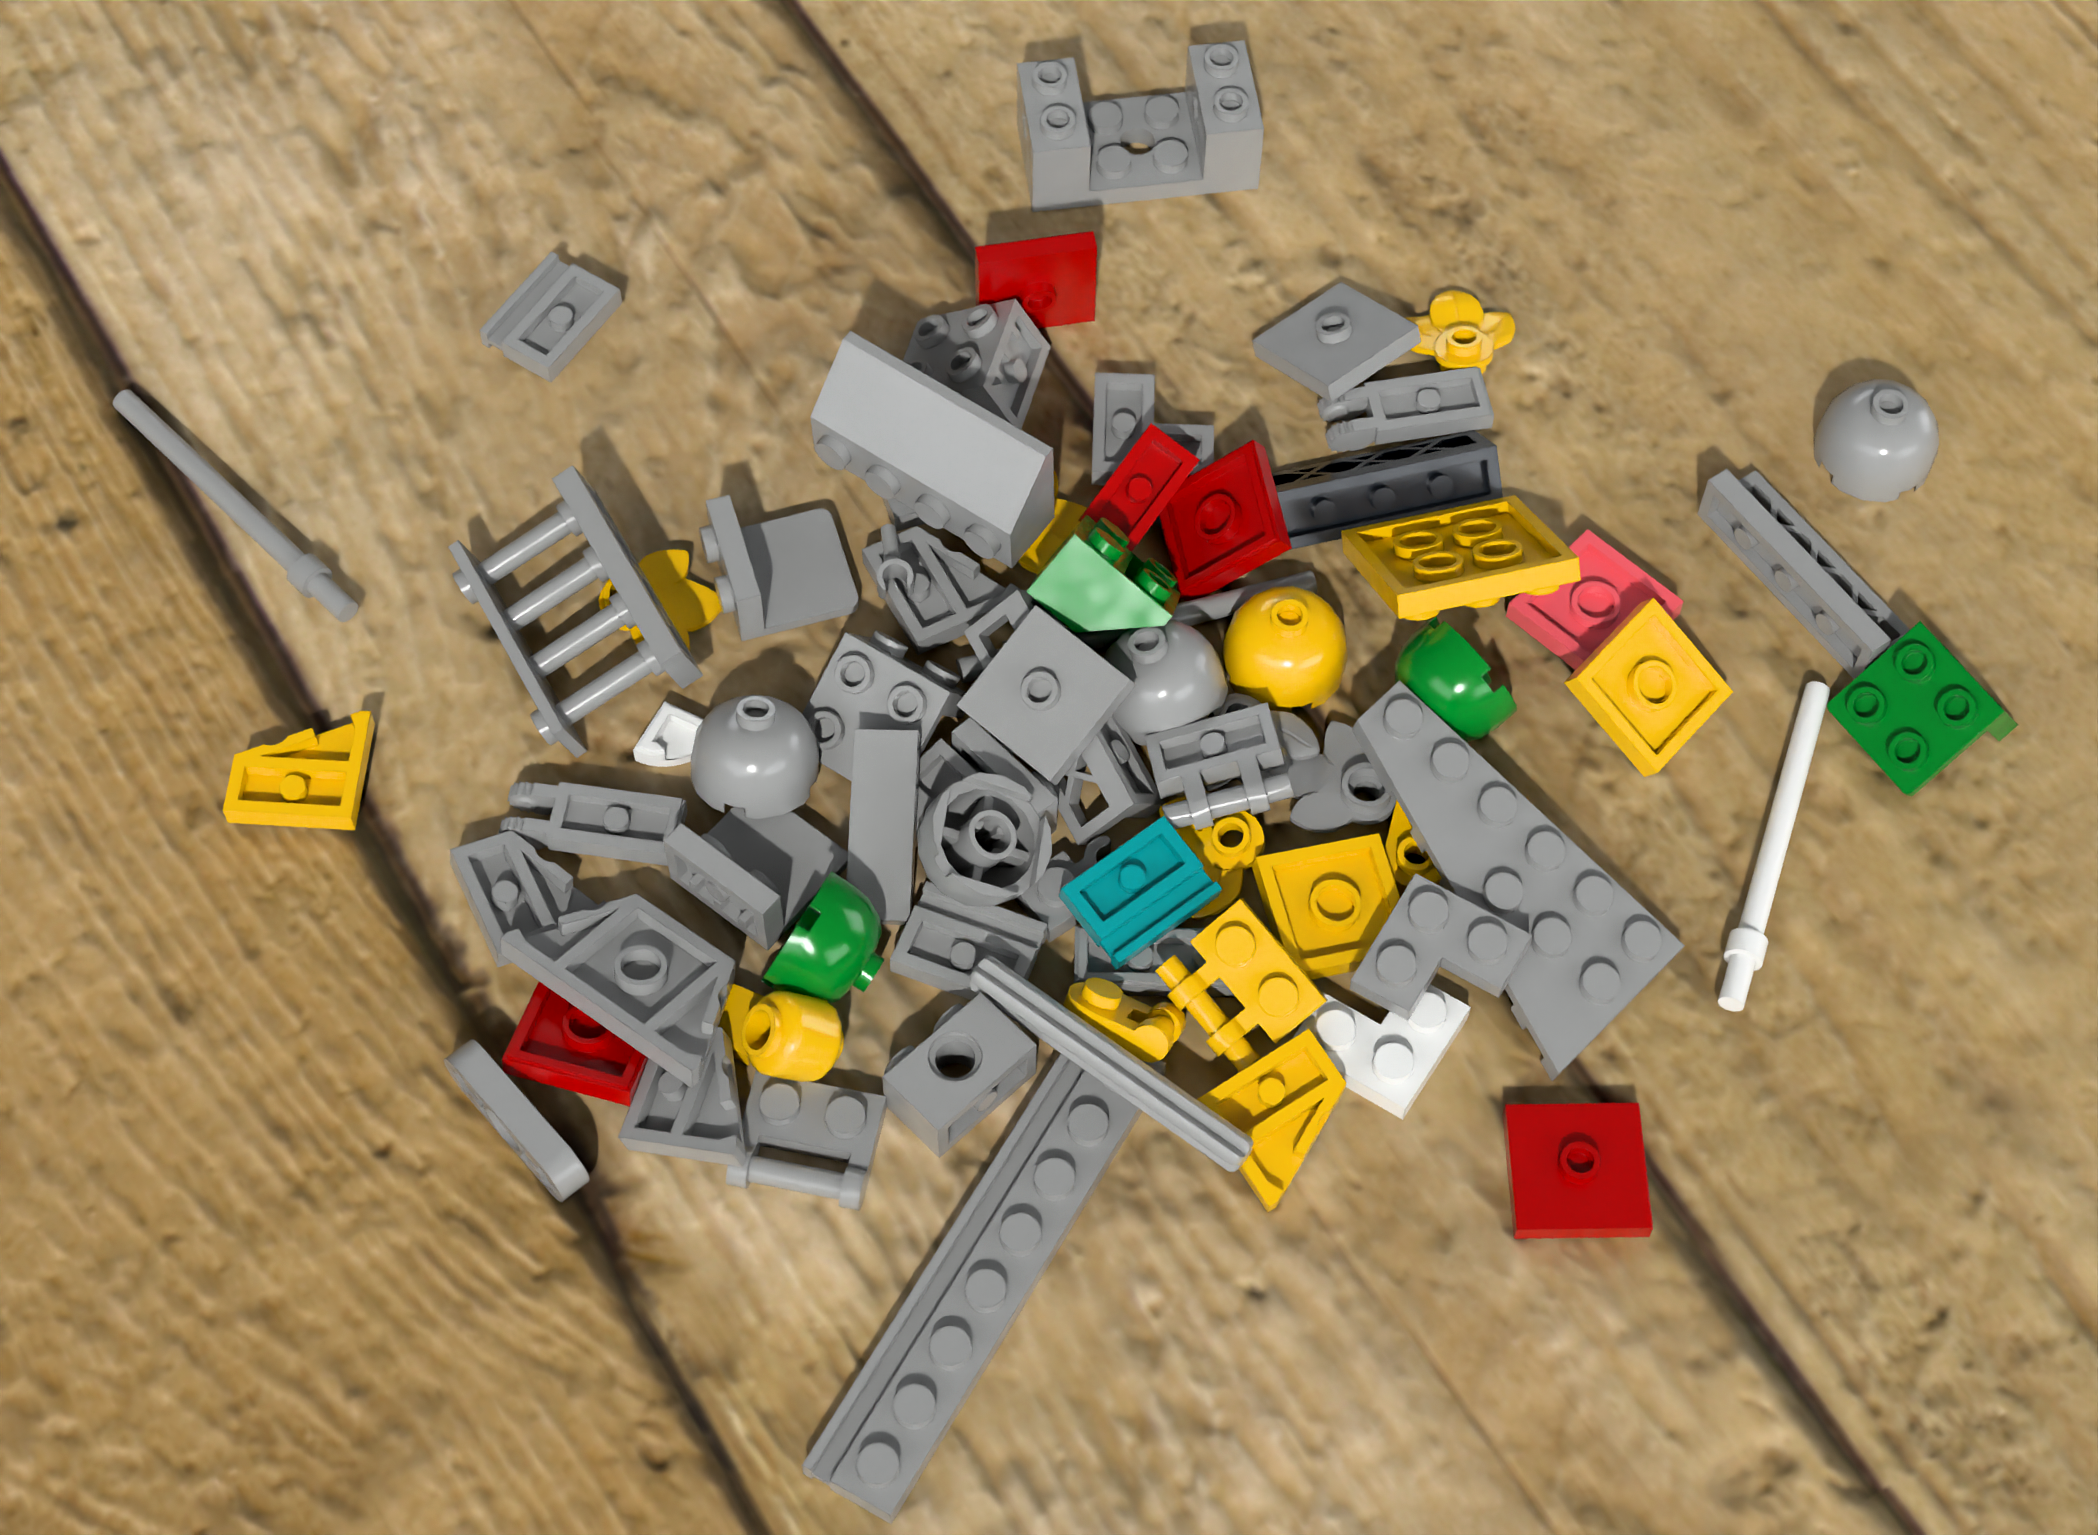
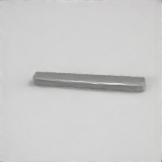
M986 956L975 967L969 978V986L976 994L981 992L1003 1013L1227 1171L1235 1172L1247 1160L1254 1143L1247 1134L996 958Z

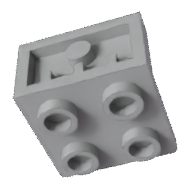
M1011 299L992 304H981L974 308L941 315L934 314L919 320L903 361L1021 429L1051 347L1018 301Z
M733 807L707 834L704 833L701 837L680 823L664 839L670 878L766 950H769L800 918L830 872L832 871L839 876L847 868L848 852L792 811L784 815L753 819L745 818V808Z

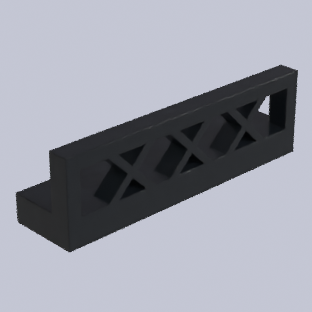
M1475 430L1272 473L1291 549L1342 539V530L1503 497L1497 445Z

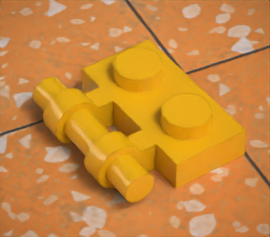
M1239 899L1190 941L1206 961L1197 971L1191 974L1176 955L1169 958L1155 971L1171 990L1167 995L1179 1011L1184 1008L1189 1011L1210 1038L1206 1041L1208 1046L1218 1057L1225 1054L1239 1072L1252 1065L1261 1057L1244 1037L1258 1024L1276 1044L1328 1001L1243 899ZM1219 979L1225 983L1245 1007L1244 1010L1231 1020L1206 992Z

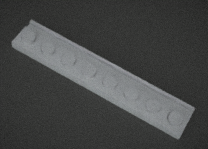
M1060 1053L802 1464L804 1475L811 1479L816 1478L830 1486V1490L892 1524L1143 1112L1141 1109ZM1161 1060L1153 1063L1143 1061L1162 1076H1165V1062Z

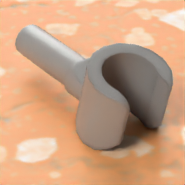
M885 524L881 527L884 559L877 569V593L880 598L886 600L885 582L892 578H899L907 584V597H910L914 591L912 567L899 556L896 527L892 524Z

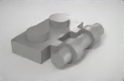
M1268 702L1144 736L1160 798L1163 799L1184 792L1186 794L1187 800L1162 806L1165 818L1174 829L1193 824L1195 830L1214 826L1213 819L1248 809L1251 810L1252 815L1271 810L1270 803L1294 797L1288 772L1263 779L1261 776V771L1285 765ZM1242 777L1243 784L1208 794L1205 792L1204 787Z

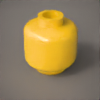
M774 991L764 996L757 1005L753 1006L746 1015L741 1032L743 1047L748 1054L752 1066L759 1073L799 1082H814L823 1078L834 1066L844 1046L841 1021L836 1009L828 1001L822 998L786 991Z

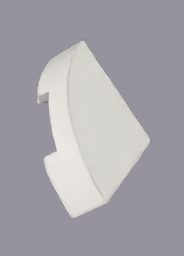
M664 701L633 749L635 761L658 767L677 766L691 762L696 731L704 719Z

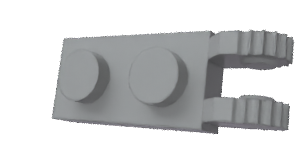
M1478 367L1366 382L1363 387L1352 388L1333 402L1322 398L1317 403L1320 418H1323L1324 421H1329V423L1331 421L1337 422L1336 425H1331V428L1327 429V433H1325L1328 448H1331L1332 451H1337V453L1341 451L1344 453L1347 450H1350V452L1362 450L1375 442V445L1471 430L1492 428L1494 420L1492 406L1481 370ZM1364 412L1367 413V418L1355 419Z
M519 781V783L514 782V785L510 787L507 800L510 802L509 805H513L514 808H518L520 811H527L528 813L551 814L550 821L527 817L520 818L519 816L505 817V820L501 821L499 834L512 830L535 847V850L548 846V850L668 866L664 839L680 823L685 825L688 810L686 800L677 797L559 782V785L556 786Z

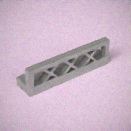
M1728 469L1723 470L1708 480L1698 515L1853 679L1859 676L1910 630L1756 470L1739 481Z
M1020 589L1016 590L964 631L983 669L987 667L997 654L989 635L1007 621L1010 622L1015 631L1035 605L1072 634L1073 632L1026 592L1027 590ZM1113 715L1066 772L1065 775L1068 776L1067 782L1063 776L1057 785L1051 783L1057 793L1058 809L1077 845H1088L1092 840L1098 838L1124 818H1148L1158 811L1160 806L1165 804L1164 799L1160 798L1158 788L1128 733L1116 722ZM1086 765L1088 766L1090 772L1085 771ZM1083 780L1097 783L1109 805L1108 808L1089 822L1079 806Z

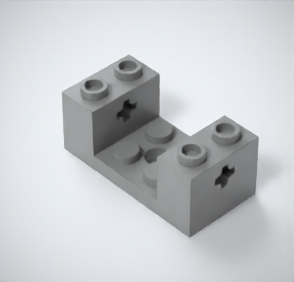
M1245 40L1188 46L1185 92L1082 102L1074 57L1017 63V127L1032 212L1258 189L1264 126ZM1132 143H1142L1150 147L1151 150L1145 154L1136 155L1129 153L1124 147Z

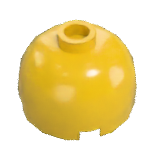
M1295 586L1272 587L1250 597L1234 612L1223 642V665L1225 664V669L1230 675V685L1235 693L1249 695L1262 704L1268 702L1271 711L1291 713L1292 707H1302L1312 703V709L1324 704L1339 688L1348 657L1344 624L1334 608L1314 592Z

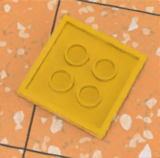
M1516 495L1341 531L1344 555L1399 619L1427 620L1437 616L1440 610L1463 605L1472 608L1489 607L1498 603L1501 597L1520 593L1546 595L1557 591L1560 585L1581 581L1579 557Z

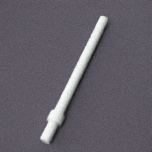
M1811 681L1805 685L1738 928L1731 930L1723 956L1728 966L1718 998V1004L1729 1011L1737 1012L1744 1009L1753 972L1762 967L1768 939L1764 936L1830 694L1829 687L1821 682Z

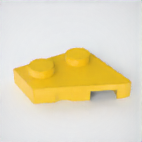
M359 711L350 714L353 723L315 735L313 728H309L287 736L281 743L275 745L263 744L234 754L223 806V813L227 822L355 830L375 726L371 711Z
M1310 1029L1302 1032L1197 1099L1252 1138L1254 1142L1252 1151L1239 1170L1267 1212H1270L1279 1204L1344 1093L1347 1084Z

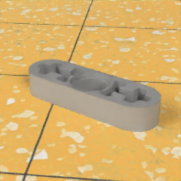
M471 1039L444 1059L447 1070L463 1093L558 1201L563 1202L590 1181L586 1169L572 1149L479 1043Z

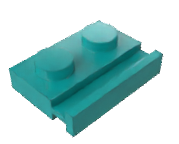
M1163 816L1062 887L1059 898L1095 944L1104 949L1111 958L1110 963L1117 970L1219 897L1222 888L1217 881L1213 882L1203 870L1204 865L1165 816Z

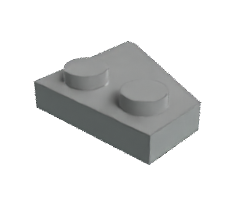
M915 526L897 534L899 556L912 567L914 573L913 594L907 597V584L902 579L892 578L885 582V601L917 655H920L965 635L964 631L1020 588L1011 583L1007 588H1004L980 573L979 563L961 552H953L946 549L940 539L919 526ZM882 541L862 549L863 564L876 586L877 569L884 559Z
M512 830L450 849L451 867L497 968L512 963L501 955L500 937L506 932L519 928L524 938L558 928L559 916L580 910H597L607 903L603 900L598 905L573 886V876L556 863L540 858L535 851V847Z
M722 1027L717 1028L699 1083L693 1088H690L648 1058L618 1136L628 1150L738 1167L744 1166L746 1152L732 1040Z

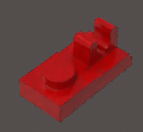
M1151 423L1078 521L1081 522L1086 514L1096 523L1101 517L1109 520L1129 538L1130 542L1126 548L1132 552L1200 459Z

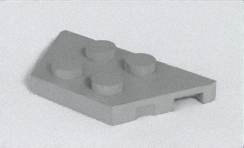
M638 894L607 902L605 906L597 910H580L559 916L558 928L524 938L518 928L508 931L500 937L502 956L690 1088L699 1083L735 979L734 959Z

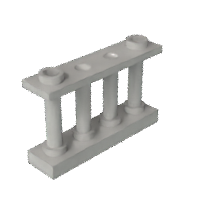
M572 465L552 478L564 501L556 505L557 513L482 562L459 540L448 546L460 567V569L452 573L455 582L472 604L479 602L538 708L530 714L534 725L549 745L552 746L559 741L578 758L587 752V749L573 726L575 722L652 672L659 676L666 671L682 689L702 677L703 674L597 492ZM570 533H573L576 537L584 533L591 546L582 551L583 559L507 608L494 583ZM599 578L602 582H605L610 578L617 590V593L609 597L611 604L533 655L520 629ZM624 625L629 629L637 625L644 640L636 644L638 649L636 653L561 702L559 701L546 676Z

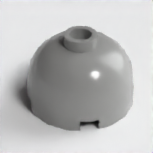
M1872 379L1856 383L1833 398L1827 407L1814 436V458L1819 468L1822 462L1825 469L1833 475L1831 483L1841 492L1865 501H1893L1899 498L1901 492L1911 490L1914 486L1915 490H1917L1924 484L1938 453V422L1927 401L1911 387L1894 380Z
M1169 620L1165 626L1129 628L1118 635L1106 650L1104 659L1136 684L1113 713L1114 719L1128 733L1132 742L1141 746H1147L1144 736L1205 720L1211 712L1216 717L1223 710L1228 687L1220 658L1212 644L1198 630L1176 620Z
M762 695L731 698L715 706L697 728L691 755V780L695 791L710 807L724 812L725 804L732 807L745 808V818L762 819L784 815L803 805L810 797V787L814 782L817 783L819 765L817 740L804 715L790 703L771 696Z
M979 772L969 775L961 781L952 783L931 802L925 811L918 829V854L927 878L942 894L965 906L991 907L1021 896L1044 875L1052 854L1051 828L1046 816L1040 819L1032 808L1033 806L1029 803L1034 797L1024 786L1003 775Z

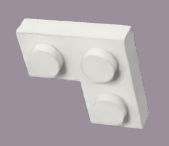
M1430 984L1409 1020L1389 1011L1380 1025L1323 992L1328 1001L1304 1020L1294 1037L1310 1029L1346 1081V1088L1403 1120L1467 1021L1471 1007Z

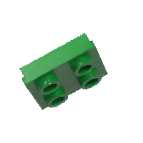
M1921 621L1827 704L1828 711L1907 796L1915 795L1985 732L1988 731L2000 742L2018 726L2013 718Z

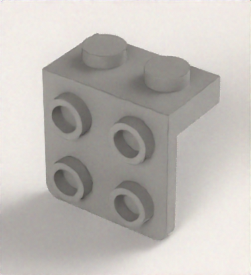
M730 495L706 500L709 525L699 527L701 544L707 563H718L721 576L714 577V583L723 614L733 612L741 641L849 615L858 609L859 600L832 515L828 510H810L740 528Z
M875 630L871 638L845 632L802 713L810 724L817 740L819 762L850 781L852 780L854 729L918 730L920 733V758L942 715L962 719L965 714L957 706V703L966 693L956 687L961 678L960 676L930 660L926 661L924 667L919 666L904 657L908 646L878 630Z

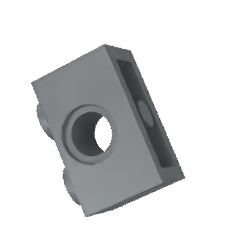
M980 992L965 1006L956 1004L949 1008L935 1024L933 1034L918 1047L907 1046L890 1060L882 1077L887 1108L940 1158L1036 1074L1037 1045ZM955 1063L963 1064L971 1069L968 1074L957 1078L948 1077L940 1072L945 1066Z

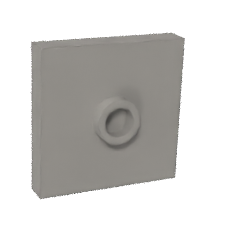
M1340 282L1253 339L1252 342L1257 358L1328 401L1333 402L1421 342L1418 325Z
M1035 605L957 703V706L1047 780L1057 785L1136 684Z

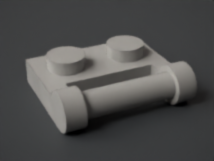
M756 1071L742 1119L746 1160L743 1167L728 1165L726 1184L747 1189L751 1182L839 1200V1207L860 1211L887 1110L886 1096L810 1081L799 1082L771 1077ZM760 1146L844 1162L848 1163V1167L842 1173L761 1157L758 1154Z

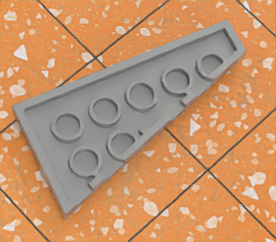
M1399 680L1357 719L1352 732L1388 795L1395 796L1413 827L1410 831L1421 853L1425 851L1428 853L1442 878L1439 882L1440 886L1532 934L1531 944L1506 985L1505 990L1513 1002V1006L1510 1008L1522 1030L1526 1028L1529 1030L1544 1057L1540 1062L1553 1082L1663 970L1685 945Z

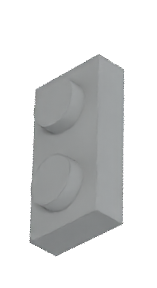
M971 717L952 731L951 748L978 773L1003 775L1024 786L1034 797L1029 801L1033 806L1032 808L1040 819L1046 816L1051 828V834H1053L1057 826L1058 797L1052 784L1039 772L1033 771L1030 773L1014 758L1011 749L990 732H986Z

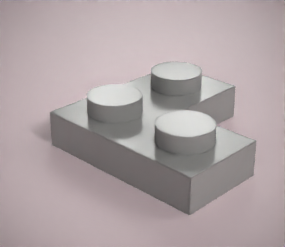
M1095 373L1091 485H1105L1151 423L1200 459L1188 475L1189 477L1214 462V425L1154 423L1155 374Z
M1415 873L1353 975L1350 990L1409 1020L1437 971L1442 967L1499 998L1529 948L1532 934Z

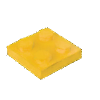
M1654 597L1641 602L1564 682L1644 777L1658 773L1733 693L1732 689Z
M1379 833L1258 856L1255 858L1252 866L1272 934L1311 980L1357 971L1400 899Z

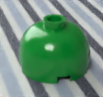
M1437 616L1424 623L1402 646L1395 662V684L1400 680L1465 742L1484 737L1498 728L1517 711V705L1504 685L1495 692L1488 686L1492 683L1487 673L1491 668L1451 625L1445 621L1440 624Z
M831 871L761 981L776 991H786L822 998L829 1003L840 1000L852 986L864 992L885 960L875 953L882 930L879 914L870 899L854 885Z

